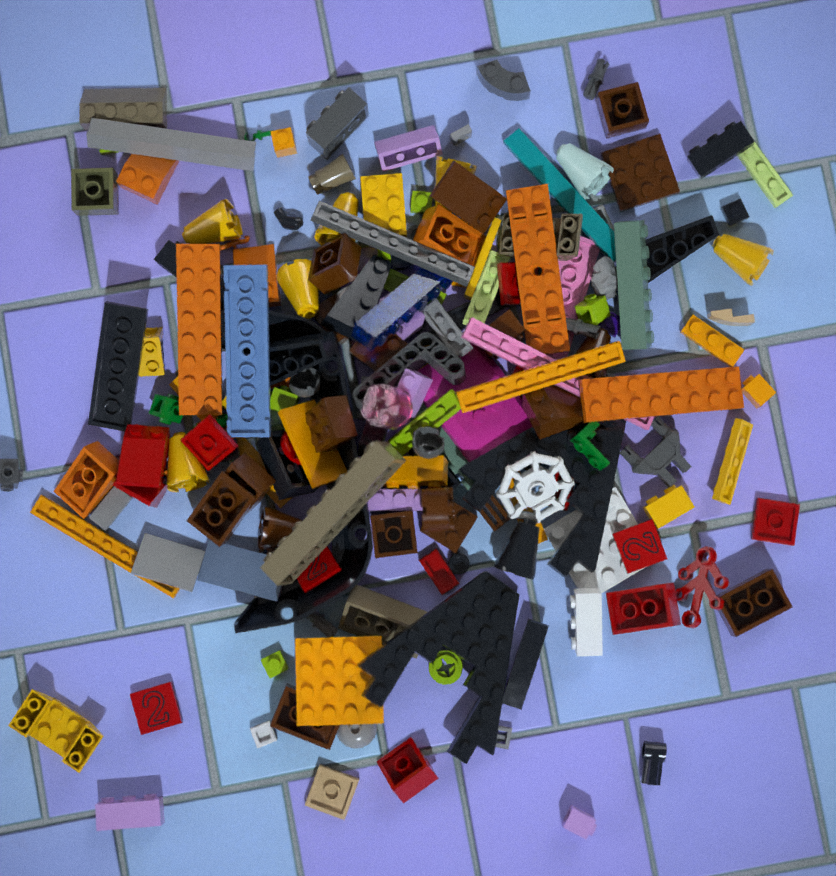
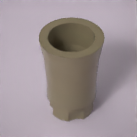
M343 153L323 168L315 171V174L308 176L317 195L344 183L356 180Z

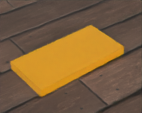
M315 400L281 409L277 412L312 489L335 482L340 475L348 472L338 450L316 453L311 441V432L306 423L305 414L316 405Z

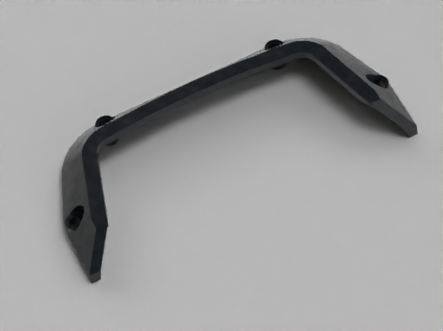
M225 309L221 310V352H226ZM269 311V341L326 332L319 325L304 317ZM244 348L243 353L250 354V348ZM337 352L328 360L313 366V368L318 369L321 373L320 390L315 395L309 397L310 401L315 400L316 404L326 397L345 395L349 404L340 354ZM336 362L338 368L334 372H329L326 369L327 364ZM355 438L338 450L347 471L351 469V463L359 457ZM336 483L326 484L327 490H332ZM367 503L332 540V555L342 571L307 593L303 591L297 579L292 584L283 585L279 602L254 596L253 600L234 622L235 633L286 625L302 620L350 592L365 575L372 556V531ZM360 528L365 529L367 532V537L362 541H359L355 536L356 531ZM285 607H289L293 611V616L290 619H286L282 615V610Z

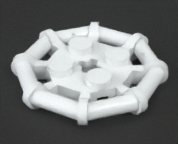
M534 451L518 462L505 467L506 471L501 485L496 491V496L500 498L508 512L507 516L509 518L523 520L526 518L535 521L537 524L553 513L564 510L571 487L575 483L564 465V459L560 456L551 457L537 454ZM538 463H543L551 466L549 467V469H544L542 466H539ZM531 464V469L521 474L518 472L519 470ZM559 472L562 480L556 481L553 475ZM512 477H514V488L508 489ZM540 485V486L538 487V489H539L538 492H535L534 490L531 491V489H532L534 486ZM561 489L558 499L555 498V492ZM516 496L518 503L513 506L509 498ZM527 507L532 508L533 513L523 511V509H527Z

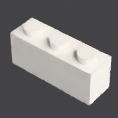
M599 588L574 589V595H570V607L574 608V616L570 617L571 629H574L575 637H571V649L575 650L577 657L603 656L602 593Z

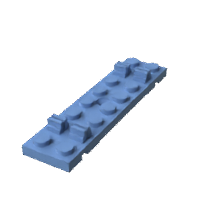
M224 265L227 433L230 437H271L268 265ZM246 347L250 348L251 353L248 356H246L243 353V350Z

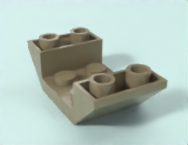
M504 213L499 254L515 258L509 213ZM562 214L561 218H553L558 261H568L578 257L582 214Z

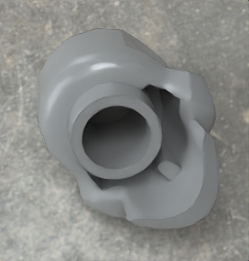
M602 257L593 266L594 272L591 277V286L596 296H606V300L617 295V267H614L611 258Z

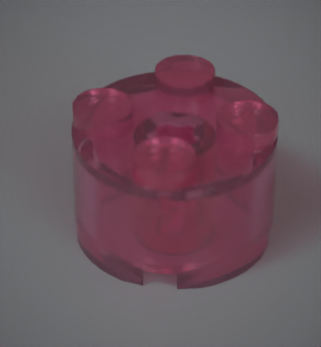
M387 384L371 385L363 399L361 415L368 423L375 427L395 430L408 423L412 415L413 405L408 397V392L402 388Z

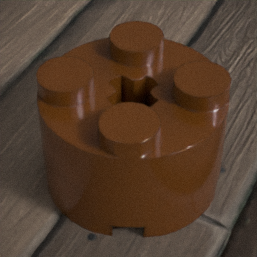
M453 487L422 489L421 501L424 531L455 530L454 518H451V516L455 515V504L450 502V500H453Z

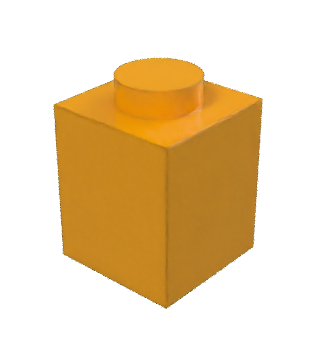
M291 127L270 131L277 158L297 154Z
M760 374L755 377L750 375L742 382L744 385L742 393L756 409L761 407L776 393Z

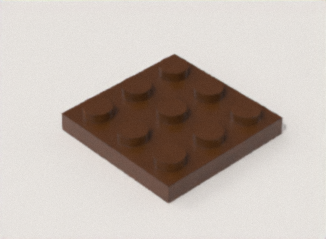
M661 134L601 152L602 160L611 165L614 170L613 173L610 171L608 176L610 177L609 181L620 212L680 193Z

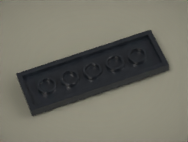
M109 301L105 302L88 425L125 432L127 424H132L149 309Z

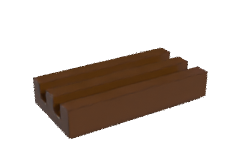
M492 495L490 500L503 515L504 519L501 520L488 502L485 504V507L498 524L494 525L483 509L479 513L495 532L511 518L507 516L505 510Z

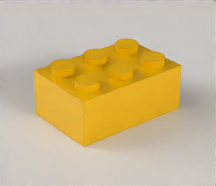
M402 173L360 176L364 220L407 238Z

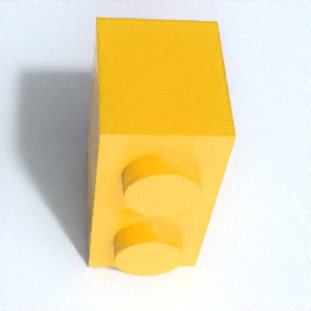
M672 485L663 490L665 493L663 496L658 498L655 495L645 501L647 505L642 508L650 520L653 519L656 529L695 508L682 485L678 487Z

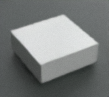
M270 720L250 728L257 749L278 740L273 727H270Z

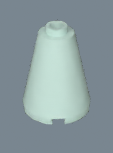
M571 143L561 145L556 152L557 161L579 194L587 200L590 199L588 195L592 193L595 196L610 180L609 172L613 173L614 171L611 165Z

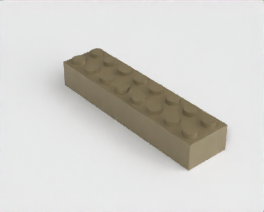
M371 442L364 450L366 453L351 463V469L346 474L343 473L337 478L334 488L332 490L328 489L321 496L322 501L317 506L313 505L306 512L307 517L292 527L293 532L288 537L285 536L279 541L275 552H270L263 559L264 564L260 568L277 586L292 584L403 465L406 459L389 442Z

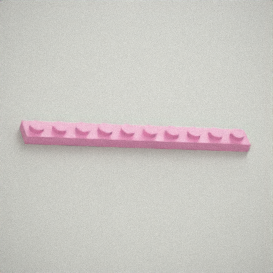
M473 317L469 319L461 338L525 370L556 361L546 354ZM582 375L555 385L581 398L579 380L591 379V377ZM654 417L624 420L644 430H649Z

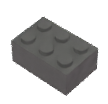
M349 87L346 91H340L335 98L336 101L331 106H326L321 112L322 116L317 121L313 120L306 128L308 143L326 160L369 117L367 103Z

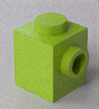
M589 294L584 297L583 301L574 306L577 317L583 319V322L592 325H598L611 315L606 296Z
M280 386V389L274 387L273 392L270 391V409L279 412L281 409L297 405L300 397L291 393L292 391L288 387Z

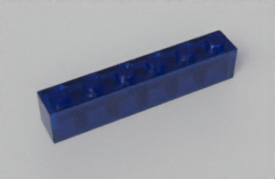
M424 268L418 269L355 322L352 337L370 351L377 346H382L389 335L396 334L404 322H410L417 311L421 312L430 300L434 301L440 294V291L448 289L453 281Z

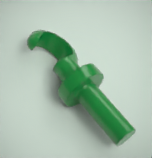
M257 130V133L253 134V138L250 141H255L256 138L263 140V137L271 136V132ZM248 133L244 134V140H247Z

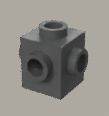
M0 459V489L5 492L13 491L14 488H18L19 482H23V469H19V459Z

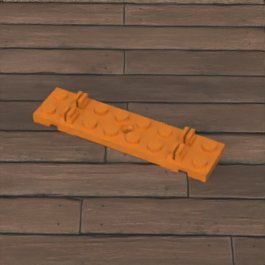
M548 184L506 190L526 345L546 355L570 352ZM535 268H542V273L536 275L534 273Z

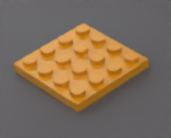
M382 636L295 638L297 726L384 724V704L380 708L361 696L372 676L357 667L360 661L382 646Z

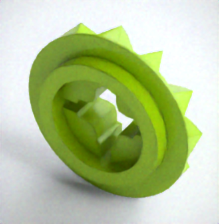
M449 650L439 651L433 663L429 662V673L433 680L439 684H452L462 674L463 666L461 659ZM442 659L447 664H455L449 668L450 676L445 671H437L442 667Z

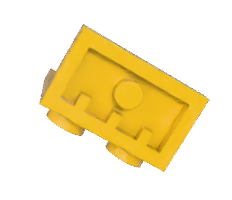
M163 327L146 328L139 377L165 374L161 347L164 335Z

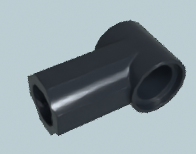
M644 741L641 783L655 786L660 785L662 765L665 762L667 753L666 743Z

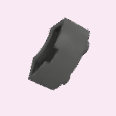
M498 60L477 66V76L490 93L511 101L529 99L531 91L524 72L514 73L507 71L499 64Z

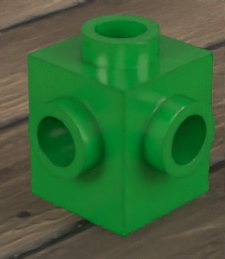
M155 394L149 414L159 417V422L171 425L172 422L180 424L184 415H179V397L172 394H167V397Z

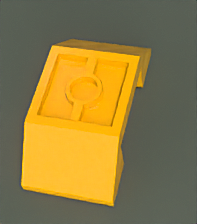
M35 689L30 691L8 725L24 737L32 736L62 756V762L78 773L82 771L104 737L92 722L59 700Z

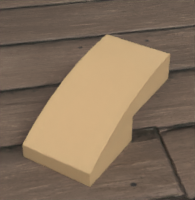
M732 308L710 311L707 314L709 320L724 325L751 326L755 323L754 314L733 317Z

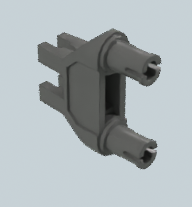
M657 416L652 421L651 426L662 437V441L645 457L641 458L629 444L620 451V455L632 466L631 471L633 473L657 475L667 487H671L677 480L666 470V467L672 462L684 473L692 466L680 454L678 430L676 428L671 429L660 416Z

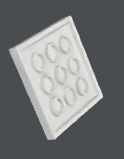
M616 487L612 488L596 570L591 573L580 563L576 562L569 572L578 589L599 588L601 593L640 571L626 573L612 536L615 532L638 524ZM577 509L544 528L545 534L555 551H557L582 516V513Z

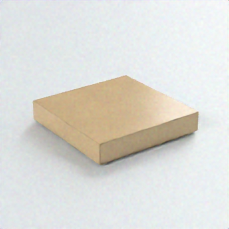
M319 764L305 806L345 820L359 778Z

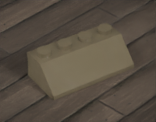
M167 88L84 89L79 103V124L84 130H88L91 118L167 129Z
M356 585L351 590L338 629L356 636H382L383 645L426 614L427 611ZM414 653L412 657L417 659L418 654Z

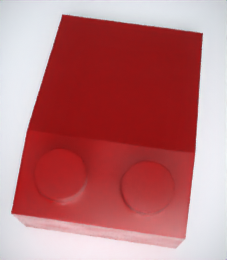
M127 424L122 442L116 485L160 487L169 453V427Z
M674 583L606 593L613 635L681 625Z

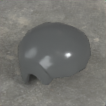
M313 367L299 372L296 376L290 378V390L295 395L303 398L315 395L321 387V373Z
M426 426L414 431L412 447L417 455L422 458L431 459L436 458L443 452L445 445L444 437L441 438L439 436L438 429Z

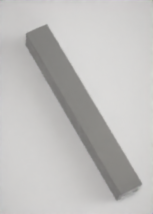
M91 118L89 129L86 133L89 148L254 171L256 142L97 118Z

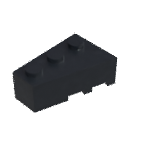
M284 429L272 431L271 437H262L256 443L267 473L276 480L273 487L279 500L314 493L318 489H312L302 465L289 460L281 448V437L285 431Z

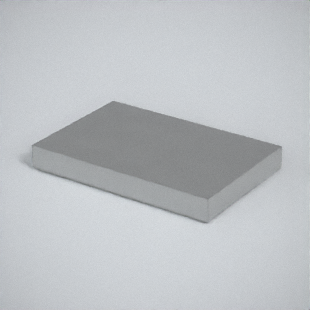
M145 533L131 574L193 592L205 551Z

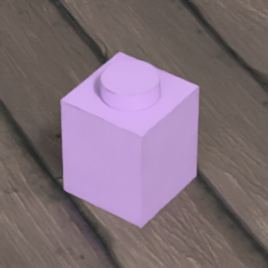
M573 805L570 806L561 823L563 828L584 839H587L588 835L592 836L597 827V824H595L596 819L592 815Z

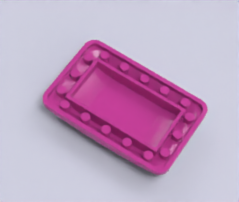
M471 342L469 343L473 349L460 358L464 363L466 379L463 383L459 385L449 383L430 364L417 371L433 379L423 400L427 408L451 389L456 393L457 391L502 378L506 375L495 361L486 355L481 347ZM521 395L462 413L460 410L441 425L468 462L533 427L522 408Z

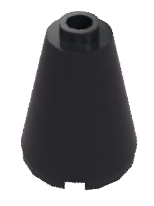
M524 518L523 522L519 521L495 561V568L524 578L534 579L539 539V527L536 526L535 521Z

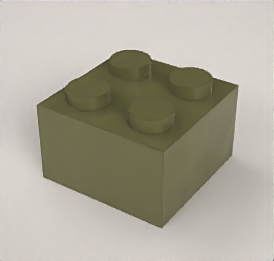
M114 168L71 169L72 211L77 216L119 215L118 184L116 182L118 173Z

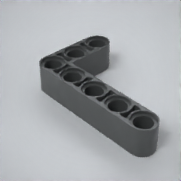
M429 332L421 333L354 389L353 398L356 407L361 412H369L396 390L405 369L418 371L427 363L449 383L459 385L466 379L464 363L433 334Z

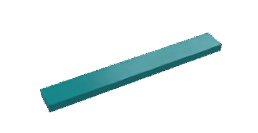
M518 128L503 141V144L541 185L548 184L549 194L567 214L583 215L581 229L605 256L611 258L614 263L616 261L614 231L521 129Z

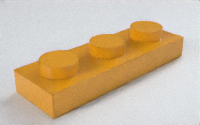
M695 315L689 318L680 331L681 334L729 367H733L744 352L743 348Z

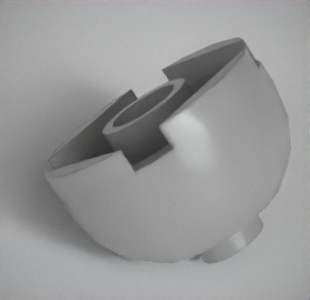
M377 724L340 725L336 735L339 741L347 747L353 749L363 748L369 745L375 738L378 726Z

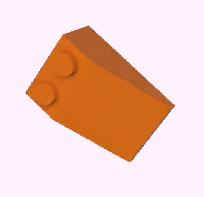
M131 154L125 162L116 182L122 189L158 205L179 160Z
M437 204L425 210L413 241L475 267L486 236Z
M274 244L233 249L234 265H268L269 307L281 306L280 289L276 276L277 263Z
M99 441L83 447L53 492L85 519L114 487L112 485L117 479L119 460Z

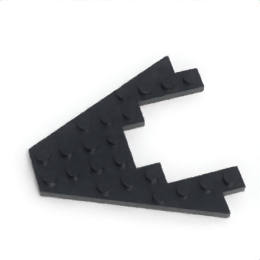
M624 419L599 421L600 425L595 429L597 434L589 440L610 462L601 471L594 468L589 463V459L583 453L577 451L574 444L570 441L587 423L543 439H539L534 428L531 427L460 467L459 471L474 482L462 499L480 512L501 484L507 465L518 462L534 451L537 454L551 457L560 456L564 459V465L571 478L578 484L566 502L581 512L582 516L547 565L563 577L568 575L576 562L592 573L596 570L626 425V420ZM531 464L526 466L524 469L526 471L531 469Z
M483 571L357 664V667L372 676L361 696L382 708L413 654L416 653L428 662L433 663L441 647L444 646L473 666L463 685L479 696L447 752L467 764L477 746L488 754L493 755L495 753L520 594L487 571Z

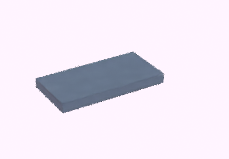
M209 539L197 578L198 581L279 602L283 585L277 586L260 568L264 564L263 559L267 554L229 544H223L219 547Z

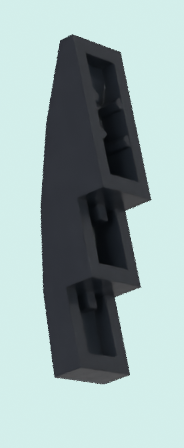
M528 619L504 691L502 704L522 709L549 625Z

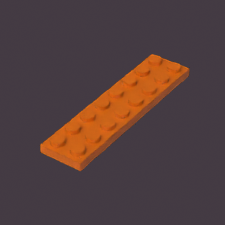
M176 244L179 415H222L220 244Z
M739 366L579 380L584 423L744 408Z

